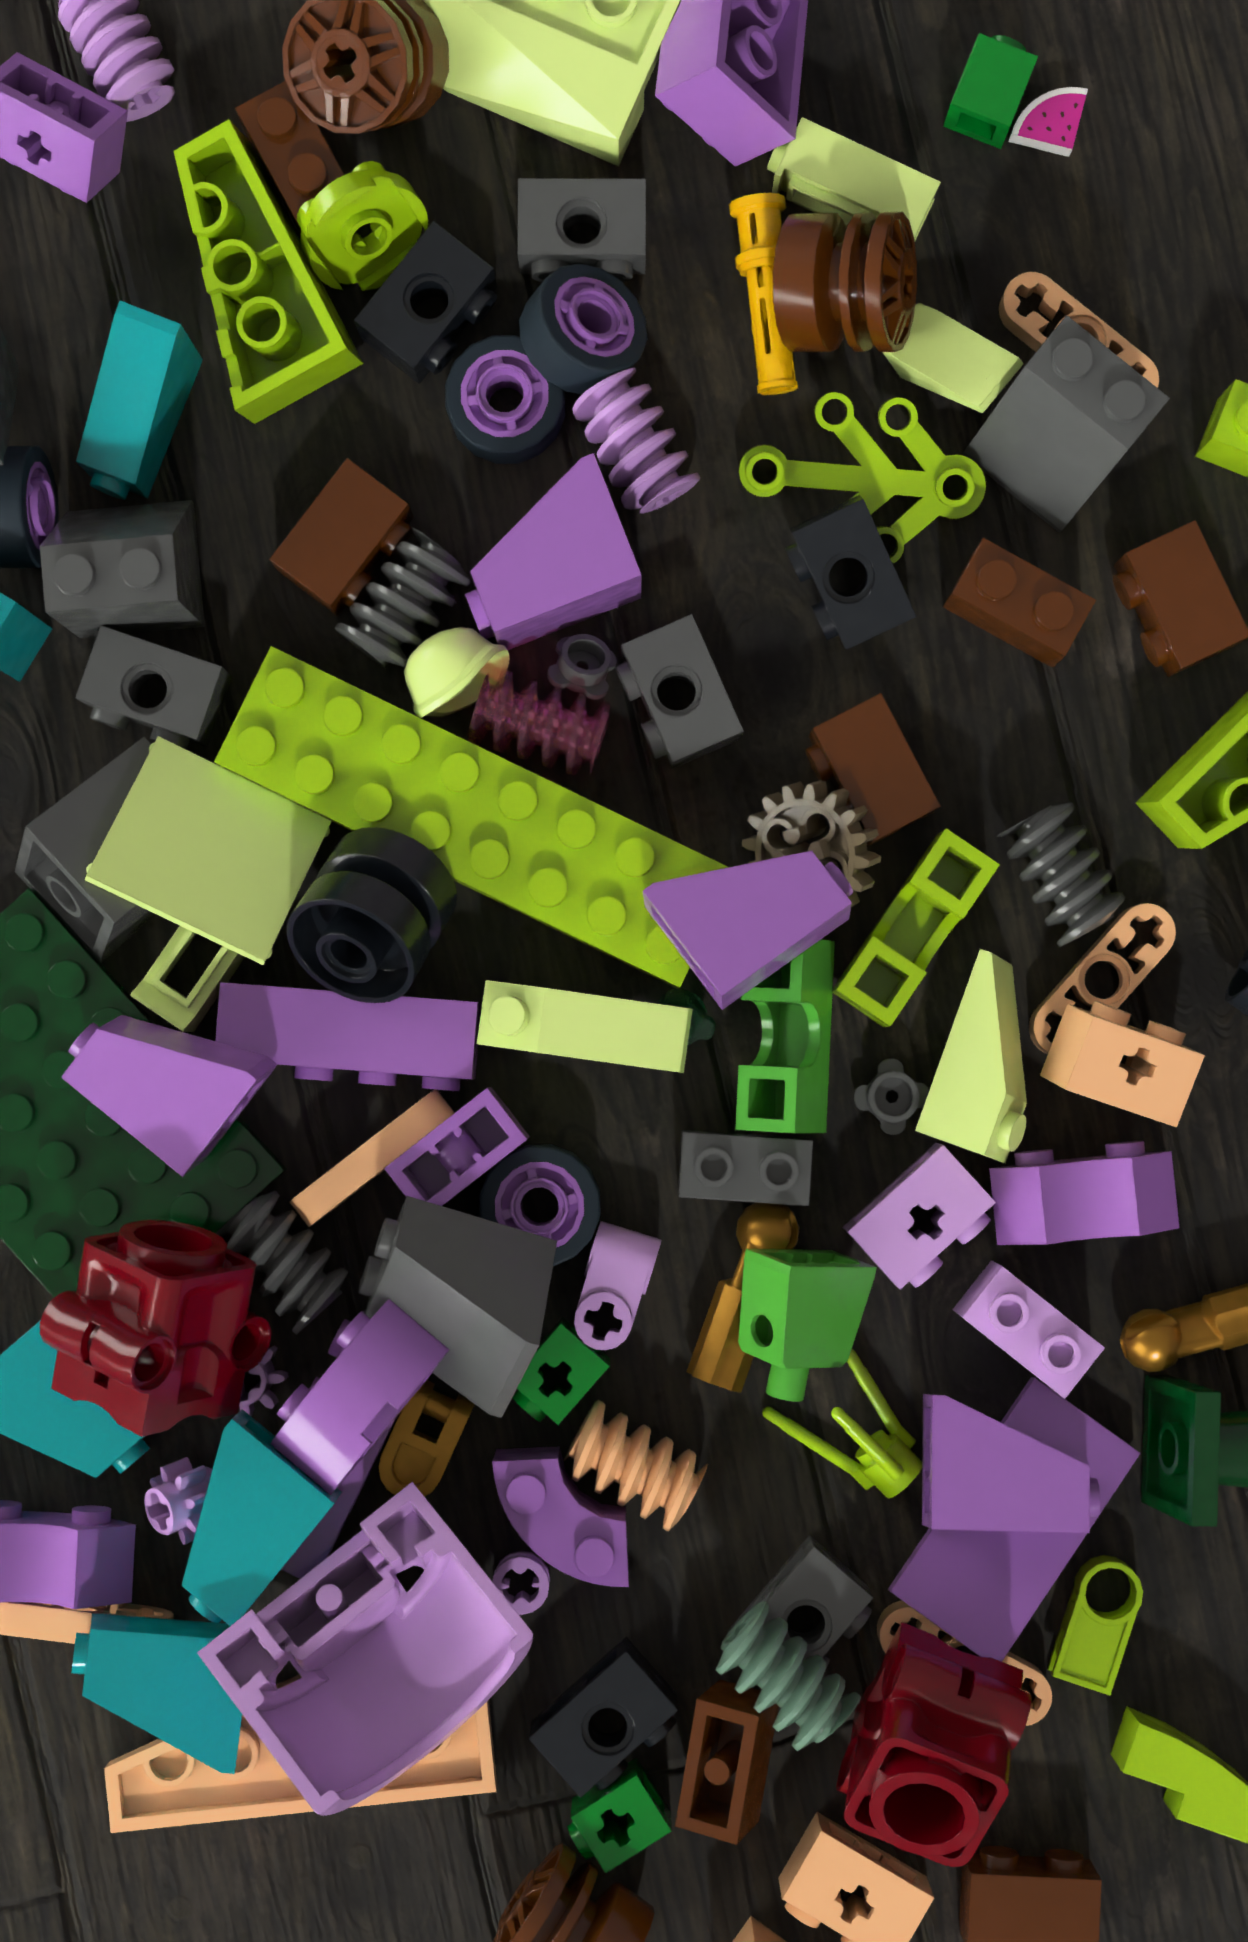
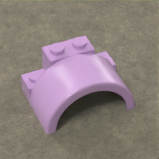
M413 1482L360 1523L362 1530L261 1611L255 1614L251 1609L197 1652L313 1811L321 1816L336 1814L361 1802L399 1777L439 1746L475 1714L508 1680L527 1655L533 1642V1633ZM412 1566L422 1567L424 1572L410 1590L406 1592L395 1574ZM290 1661L302 1678L277 1688L276 1677L287 1662Z

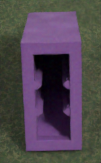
M813 851L655 882L643 890L645 908L722 1010L849 920L852 902L848 897L853 894V889L841 870L831 861L823 866Z
M120 1015L101 1027L95 1023L90 1024L77 1037L69 1049V1053L75 1059L61 1078L183 1177L208 1157L278 1064L265 1055Z
M923 1394V1526L932 1530L1090 1533V1518H1097L1099 1515L1100 1488L1097 1478H1090L1089 1465L946 1395Z

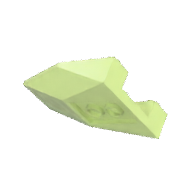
M423 0L439 18L448 41L449 73L443 88L446 92L617 166L621 163L644 111V90L659 59L661 42L681 0Z

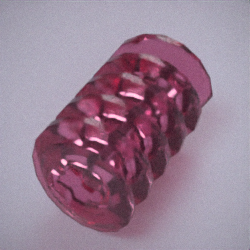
M507 670L496 685L489 683L488 673L482 684L468 732L469 742L479 745L487 734L492 731L493 749L496 752H504L515 738L517 739V757L526 761L537 747L540 746L542 765L550 769L560 756L565 754L566 773L568 775L575 776L586 762H590L591 776L610 719L611 704L604 701L594 715L589 716L587 715L586 695L579 694L567 709L562 704V687L555 686L546 699L542 701L538 699L537 679L531 678L521 692L518 693L514 692L512 671Z

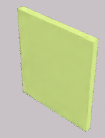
M158 736L156 741L149 746V754L93 863L87 866L85 881L263 965L266 959L272 955V946L323 839L330 833L329 826L332 821Z

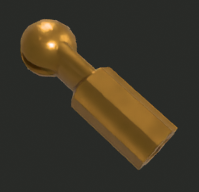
M755 1202L746 1207L739 1217L736 1236L742 1253L733 1278L719 1281L686 1371L693 1377L730 1391L742 1392L754 1356L743 1352L738 1344L746 1249H794L798 1242L799 1225L789 1207L782 1204Z
M1248 1283L1204 1295L1200 1302L1168 1311L1143 1309L1129 1316L1120 1336V1344L1125 1358L1134 1367L1148 1372L1163 1371L1176 1364L1178 1358L1214 1348L1227 1350L1248 1344Z

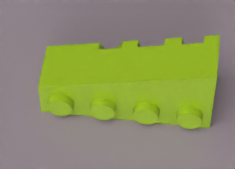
M228 119L174 150L192 231L197 237L203 262L201 270L206 291L211 296L218 325L216 333L221 355L226 359L232 387H230L234 410L256 424L364 364L325 287L306 259L301 248L300 239L250 141Z
M1248 691L1136 802L1138 807L1177 848L1203 849L1248 822Z

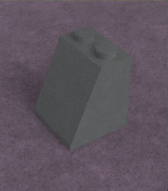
M1066 315L1024 366L962 455L975 461L985 474L1060 533L1170 398Z
M192 500L67 511L40 545L45 612L79 638L97 637L100 625L125 634L205 627L195 508Z
M145 737L141 738L25 826L14 871L30 889L34 890L99 963L108 958L155 914L85 881L87 866L93 863L149 754L151 743Z
M407 1196L397 1221L385 1218L374 1256L380 1258L369 1256L358 1293L369 1296L365 1311L368 1317L372 1318L384 1303L390 1299L445 1345L449 1351L433 1371V1374L489 1415L502 1418L540 1344L557 1241Z

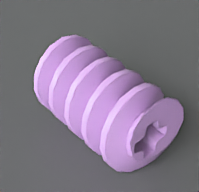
M59 0L58 18L64 29L70 32V41L76 52L82 54L81 62L85 70L94 77L93 85L99 96L128 110L127 122L147 117L171 102L175 94L174 87L163 84L172 76L174 68L169 59H156L163 49L158 37H144L149 32L151 24L146 15L134 14L140 4L138 0Z
M634 367L613 374L586 390L575 402L572 410L576 420L582 422L590 421L584 431L588 442L594 444L603 443L597 451V458L600 464L606 466L615 465L609 474L612 486L618 488L628 487L621 497L624 508L630 510L642 508L640 513L644 514L667 505L689 491L700 480V476L698 473L678 476L676 470L688 458V454L685 450L666 454L664 447L675 437L676 432L673 428L654 432L652 425L663 415L664 410L661 406L642 410L639 404L652 389L649 384L629 386L627 382L636 372Z

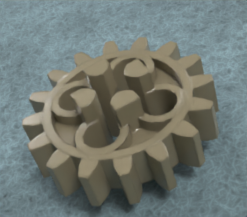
M819 780L809 783L806 788L800 781L782 787V794L777 792L767 795L762 799L766 811L752 814L747 820L758 831L757 835L743 839L742 847L755 851L756 860L749 863L807 851H813L823 866L831 861L838 867L837 861L832 858L837 859L842 866V873L853 889V894L848 897L852 902V908L860 903L856 891L862 892L873 887L875 883L864 869L881 862L880 855L867 851V842L879 836L877 829H862L859 821L864 818L868 810L864 805L849 810L845 806L848 801L849 791L845 788L833 791L827 796L826 781ZM821 814L824 815L830 823L829 833L811 844L803 842L817 837L825 831L827 827L825 819H819ZM781 825L787 828V830L782 832L784 841L780 836Z

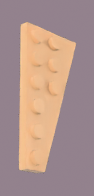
M298 1674L276 1686L281 1688L302 1677ZM489 1700L453 1734L419 1762L371 1796L351 1807L496 1792L498 1784ZM243 1715L235 1774L221 1773L161 1739L154 1740L109 1761L104 1768L111 1833L313 1812V1809Z

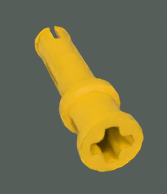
M779 193L746 195L731 201L729 204L731 217L737 219L741 252L735 257V265L740 275L747 278L751 330L758 377L757 391L761 395H778L798 389L793 352H790L782 343L776 326L773 305L775 249L782 226L781 212L786 209L785 197Z

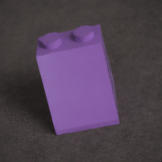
M594 453L580 458L470 571L476 590L465 594L480 635L485 639L495 637L497 644L505 645L507 650L641 599L642 575Z

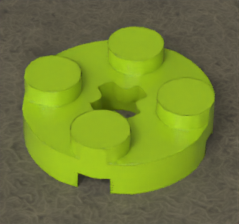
M375 161L363 162L356 166L351 173L337 178L323 188L315 198L306 201L297 213V222L301 228L300 244L306 259L316 276L323 283L331 288L340 290L343 289L339 283L347 285L358 283L362 291L381 287L415 245L421 235L422 226L427 230L429 221L426 209L410 183L399 174L386 171L380 163ZM370 223L373 231L371 234L364 238L357 233L354 234L360 227Z

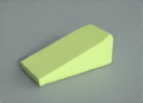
M921 303L915 305L910 335L903 349L897 352H882L900 378L980 413H983L1023 365L1021 359L942 312Z

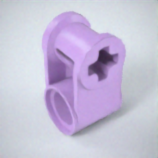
M603 1221L600 1222L584 1276L586 1279L575 1312V1329L584 1344L596 1350H609L618 1347L626 1340L631 1331L641 1296L646 1294L662 1242L661 1239ZM603 1302H609L615 1305L613 1316L622 1320V1327L620 1329L610 1328L606 1336L601 1337L594 1334L595 1323L586 1319L588 1310L598 1311Z

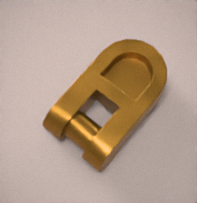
M427 1380L401 1410L381 1454L379 1463L380 1479L390 1493L396 1495L411 1482L415 1484L424 1497L433 1492L443 1476L475 1405L473 1402L459 1394L456 1400L433 1390L435 1383ZM422 1413L445 1423L438 1440L415 1430Z

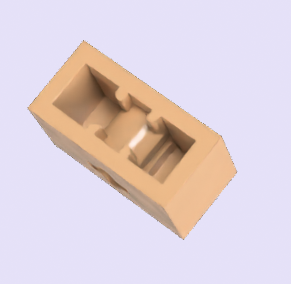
M1094 1001L1091 1011L1067 1004L1040 1076L1067 1091L1177 1127L1205 1055L1182 1045L1186 1033L1149 1020L1145 1031L1127 1025L1131 1017L1130 1013L1098 1001ZM1123 1055L1128 1056L1125 1064L1120 1063Z
M816 1812L778 1877L782 1900L786 1901V1910L800 1922L812 1928H818L820 1923L825 1924L842 1935L840 1938L841 1942H909L934 1900L927 1876L819 1812ZM858 1885L862 1886L863 1898L852 1894L846 1902L842 1901L841 1889L852 1893Z

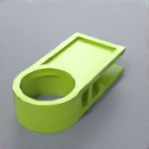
M1101 1555L1089 1559L1080 1567L1075 1576L1074 1587L1047 1667L1049 1671H1052L1051 1675L1053 1677L1109 1696L1111 1695L1143 1598L1140 1579L1124 1561L1114 1556ZM1107 1568L1120 1569L1127 1575L1130 1582V1594L1125 1604L1111 1612H1099L1091 1608L1086 1599V1587L1091 1577L1098 1571Z

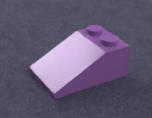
M681 0L661 42L655 96L668 110L673 111L698 133L709 146L715 148L735 167L796 139L808 0Z

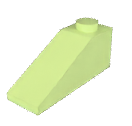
M980 949L915 1131L1006 1164L1009 1152L1015 1151L1023 1139L1026 1129V1117L1023 1113L1027 1104L1013 966L992 952Z
M486 980L477 1044L684 1073L693 1009Z

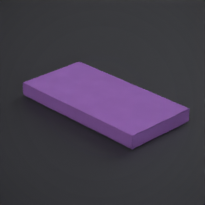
M1032 1377L1001 1421V1423L1089 1465L1090 1478H1097L1099 1483V1515L1140 1455V1452L1038 1379ZM1090 1518V1529L1097 1518ZM929 1528L887 1590L978 1656L991 1657L1002 1662L1087 1533L932 1530Z

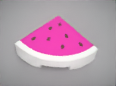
M1065 87L1039 96L1022 111L1013 127L1008 142L1069 157L1073 150L1088 89Z

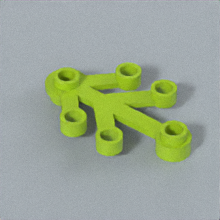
M838 392L826 393L819 398L814 409L815 418L822 428L836 434L861 466L787 460L779 449L771 445H757L750 448L743 455L739 464V477L747 491L759 497L773 496L780 492L784 486L853 491L857 493L852 498L860 495L864 499L870 515L894 495L921 497L889 527H876L879 535L890 534L895 538L896 548L892 555L889 556L893 564L901 558L904 545L938 516L949 519H959L968 516L979 507L986 491L985 476L979 465L963 455L945 456L917 421L918 413L914 404L900 397L890 398L881 405L878 412V423L885 433L894 437H900L924 471L897 469L854 417V408L850 399ZM831 399L840 400L846 407L845 418L838 424H829L822 416L824 404ZM896 404L905 406L909 412V422L904 428L899 430L890 428L886 422L888 409ZM761 459L773 461L777 468L775 478L766 484L757 482L752 475L754 464ZM951 475L962 476L966 483L965 492L957 499H949L943 492V483Z

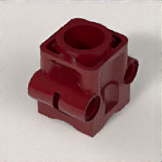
M134 1221L123 1225L119 1232L87 1237L84 1241L76 1291L67 1290L53 1298L45 1308L40 1321V1335L43 1342L57 1350L51 1389L73 1401L83 1400L99 1405L113 1417L118 1425L141 1437L168 1431L179 1421L192 1415H204L211 1419H217L237 1414L245 1372L253 1369L262 1361L271 1341L269 1322L248 1310L257 1264L255 1261L228 1249L226 1241L221 1236L201 1227L174 1221Z
M901 1622L888 1647L877 1675L867 1687L855 1710L851 1740L844 1754L836 1784L837 1791L847 1794L844 1809L846 1823L859 1832L942 1865L960 1867L967 1864L1008 1796L1012 1750L1016 1747L1023 1734L1031 1707V1694L1022 1690L1023 1670L991 1657H980L962 1652L944 1643L931 1633Z

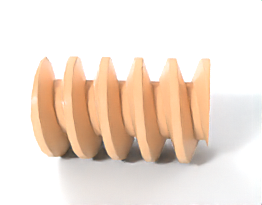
M597 1400L586 1415L564 1458V1461L568 1457L574 1459L571 1479L578 1482L591 1469L597 1471L594 1492L601 1494L614 1481L619 1483L618 1505L623 1507L636 1494L641 1495L640 1517L646 1519L661 1506L665 1509L662 1529L669 1531L679 1522L688 1509L701 1484L708 1464H705L697 1473H694L696 1454L690 1449L685 1450L672 1461L674 1442L668 1437L662 1438L650 1449L651 1429L644 1424L638 1427L630 1436H626L628 1416L622 1412L618 1413L607 1424H604L605 1403Z

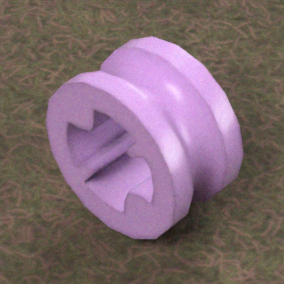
M516 1551L509 1553L500 1560L493 1575V1583L519 1615H524L537 1610L546 1600L549 1591L550 1574L542 1558L532 1552ZM529 1568L537 1576L533 1578L532 1587L538 1588L536 1593L530 1596L527 1592L521 1591L515 1597L509 1594L506 1588H509L511 1579L504 1577L505 1574L511 1569L518 1574H522Z

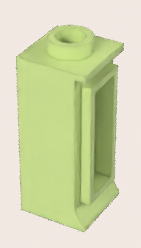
M803 117L796 128V139L775 148L767 166V170L775 173L772 193H780V190L787 193V200L814 213H838L843 219L846 228L855 213L872 212L877 219L880 213L904 212L910 221L915 241L934 203V196L941 183L932 177Z
M179 926L130 996L182 1032H194L218 998L220 982H229L245 956L222 946L192 991L185 997L164 982L196 936V933Z

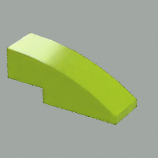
M1126 1706L1110 1754L1121 1771L1166 1787L1163 1801L1176 1819L1248 1844V1782L1233 1767L1200 1742L1166 1722Z

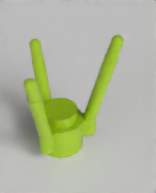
M853 1349L847 1363L890 1433L887 1435L883 1430H878L870 1436L842 1408L835 1407L832 1409L831 1415L834 1420L860 1446L855 1454V1457L861 1462L860 1464L772 1407L768 1406L763 1409L762 1414L767 1420L849 1473L865 1490L875 1485L888 1499L893 1498L907 1488L922 1469L923 1462L910 1450L916 1440L900 1424L867 1368L864 1367Z

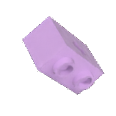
M935 1143L842 1228L897 1288L902 1289L908 1282L917 1288L942 1266L943 1261L938 1255L956 1238L962 1245L966 1244L987 1226L991 1219L985 1212L996 1202L943 1144ZM919 1206L925 1210H929L932 1207L937 1209L930 1217L932 1224L935 1226L931 1233L926 1234L919 1229L911 1234L908 1232V1229L915 1222L909 1213L913 1207Z
M992 1260L952 1309L1064 1399L1105 1349V1347L1007 1269Z

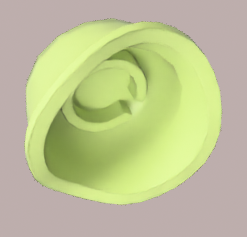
M464 627L438 632L422 642L410 655L404 669L405 681L414 703L413 711L415 715L419 718L424 716L442 717L450 715L488 696L498 687L506 674L510 657L505 645L493 644L474 629Z

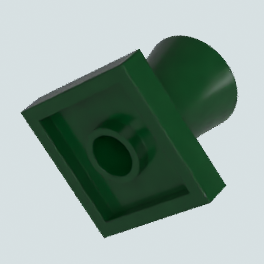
M1145 1375L1141 1502L1190 1526L1217 1527L1218 1485L1248 1488V1410L1220 1413L1221 1392L1170 1375Z

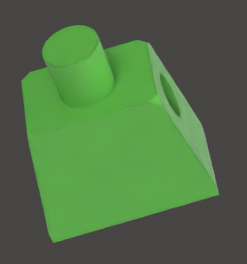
M746 1249L738 1344L743 1352L771 1364L766 1394L785 1401H803L810 1368L842 1367L848 1361L877 1267L833 1250Z

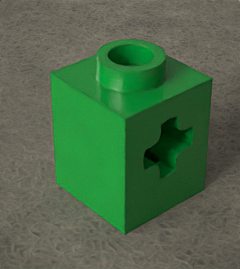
M979 33L951 101L943 127L1001 149L1038 56L1026 52L1024 45L1013 38L1003 35H996L991 38Z
M562 1317L540 1342L517 1387L518 1390L512 1398L537 1421L541 1422L547 1415L559 1425L610 1367V1358L601 1350L593 1349L584 1344L577 1335L575 1327ZM562 1361L570 1366L567 1374V1380L570 1383L568 1387L559 1382L551 1388L543 1384L546 1373L542 1367L544 1363L554 1368Z
M637 1757L630 1761L625 1771L604 1790L600 1791L594 1785L581 1798L578 1795L572 1798L571 1819L573 1822L567 1826L569 1834L581 1855L586 1860L595 1856L605 1873L672 1831L671 1811ZM612 1809L618 1817L627 1813V1825L620 1827L615 1820L605 1823V1811Z

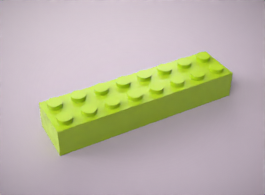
M272 646L214 761L219 766L350 831L377 827L405 834L431 850L446 866L453 881L676 989H680L690 967L645 908L643 890L655 882L729 868Z

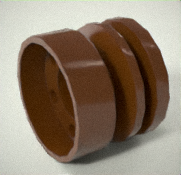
M308 0L291 19L282 46L283 74L294 102L313 123L334 133L360 134L376 131L380 128L401 126L424 116L441 97L449 73L448 41L439 18L423 0Z
M872 212L855 213L847 225V229L838 213H795L788 215L781 226L773 267V305L776 326L784 346L790 352H831L838 349L844 337H846L848 345L855 352L871 350L873 345L879 352H897L902 350L910 335L917 293L915 240L910 221L904 212L880 213L877 219Z
M561 1843L556 1845L540 1865L531 1870L518 1886L501 1915L497 1934L492 1942H645L655 1912L651 1904L619 1882L608 1887L594 1902L590 1900L598 1875L597 1867L591 1862H586L570 1877L576 1861V1852Z

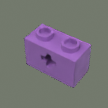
M16 52L0 66V157L8 163L20 167L63 192L87 203L120 173L128 110Z
M488 1087L384 1169L406 1197L410 1196L443 1206L525 1142L530 1136L494 1089Z

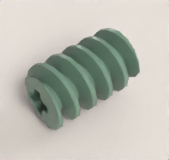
M761 1601L747 1611L726 1635L720 1647L724 1652L715 1670L722 1675L739 1666L743 1671L734 1689L741 1694L758 1685L762 1690L753 1708L760 1713L777 1704L781 1709L772 1727L779 1732L796 1723L800 1728L791 1746L799 1751L812 1742L820 1743L833 1734L852 1714L859 1704L861 1696L856 1692L842 1696L845 1690V1680L837 1673L822 1678L826 1670V1661L818 1654L803 1660L807 1651V1642L802 1637L795 1636L783 1642L788 1631V1623L781 1617L764 1623L769 1612V1604L766 1601Z

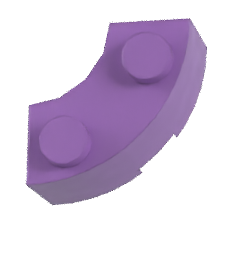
M1126 1141L1105 1144V1156L1054 1160L1052 1149L1014 1153L1015 1165L989 1168L992 1199L996 1202L993 1205L997 1245H1048L1094 1238L1142 1236L1180 1228L1172 1151L1145 1153L1144 1141Z
M390 1299L384 1303L372 1318L361 1311L336 1341L344 1350L314 1387L310 1390L304 1384H301L277 1412V1415L285 1421V1424L270 1444L330 1495L369 1452L449 1351L445 1345Z
M560 1446L496 1449L492 1464L499 1499L513 1528L532 1551L551 1566L576 1579L603 1586L629 1587L626 1507L601 1504L580 1491L565 1470Z
M0 1500V1603L34 1602L59 1605L70 1609L131 1603L136 1524L111 1519V1508L106 1506H76L72 1508V1513L22 1511V1503L19 1501Z

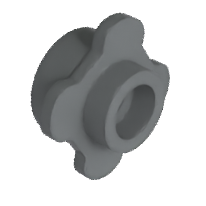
M577 634L560 639L555 648L559 655L557 663L551 665L547 672L549 682L557 688L567 687L572 691L584 693L590 699L604 697L609 689V685L606 682L607 673L612 671L617 663L614 653L609 650L602 640L592 635Z
M885 1059L878 1064L876 1076L867 1085H860L855 1089L853 1100L859 1110H868L880 1121V1128L884 1133L897 1135L905 1130L906 1119L911 1117L917 1108L924 1107L929 1089L924 1083H915L912 1078L906 1075L903 1070V1064L899 1060ZM893 1090L897 1093L898 1098L894 1103H889L886 1100L888 1091Z

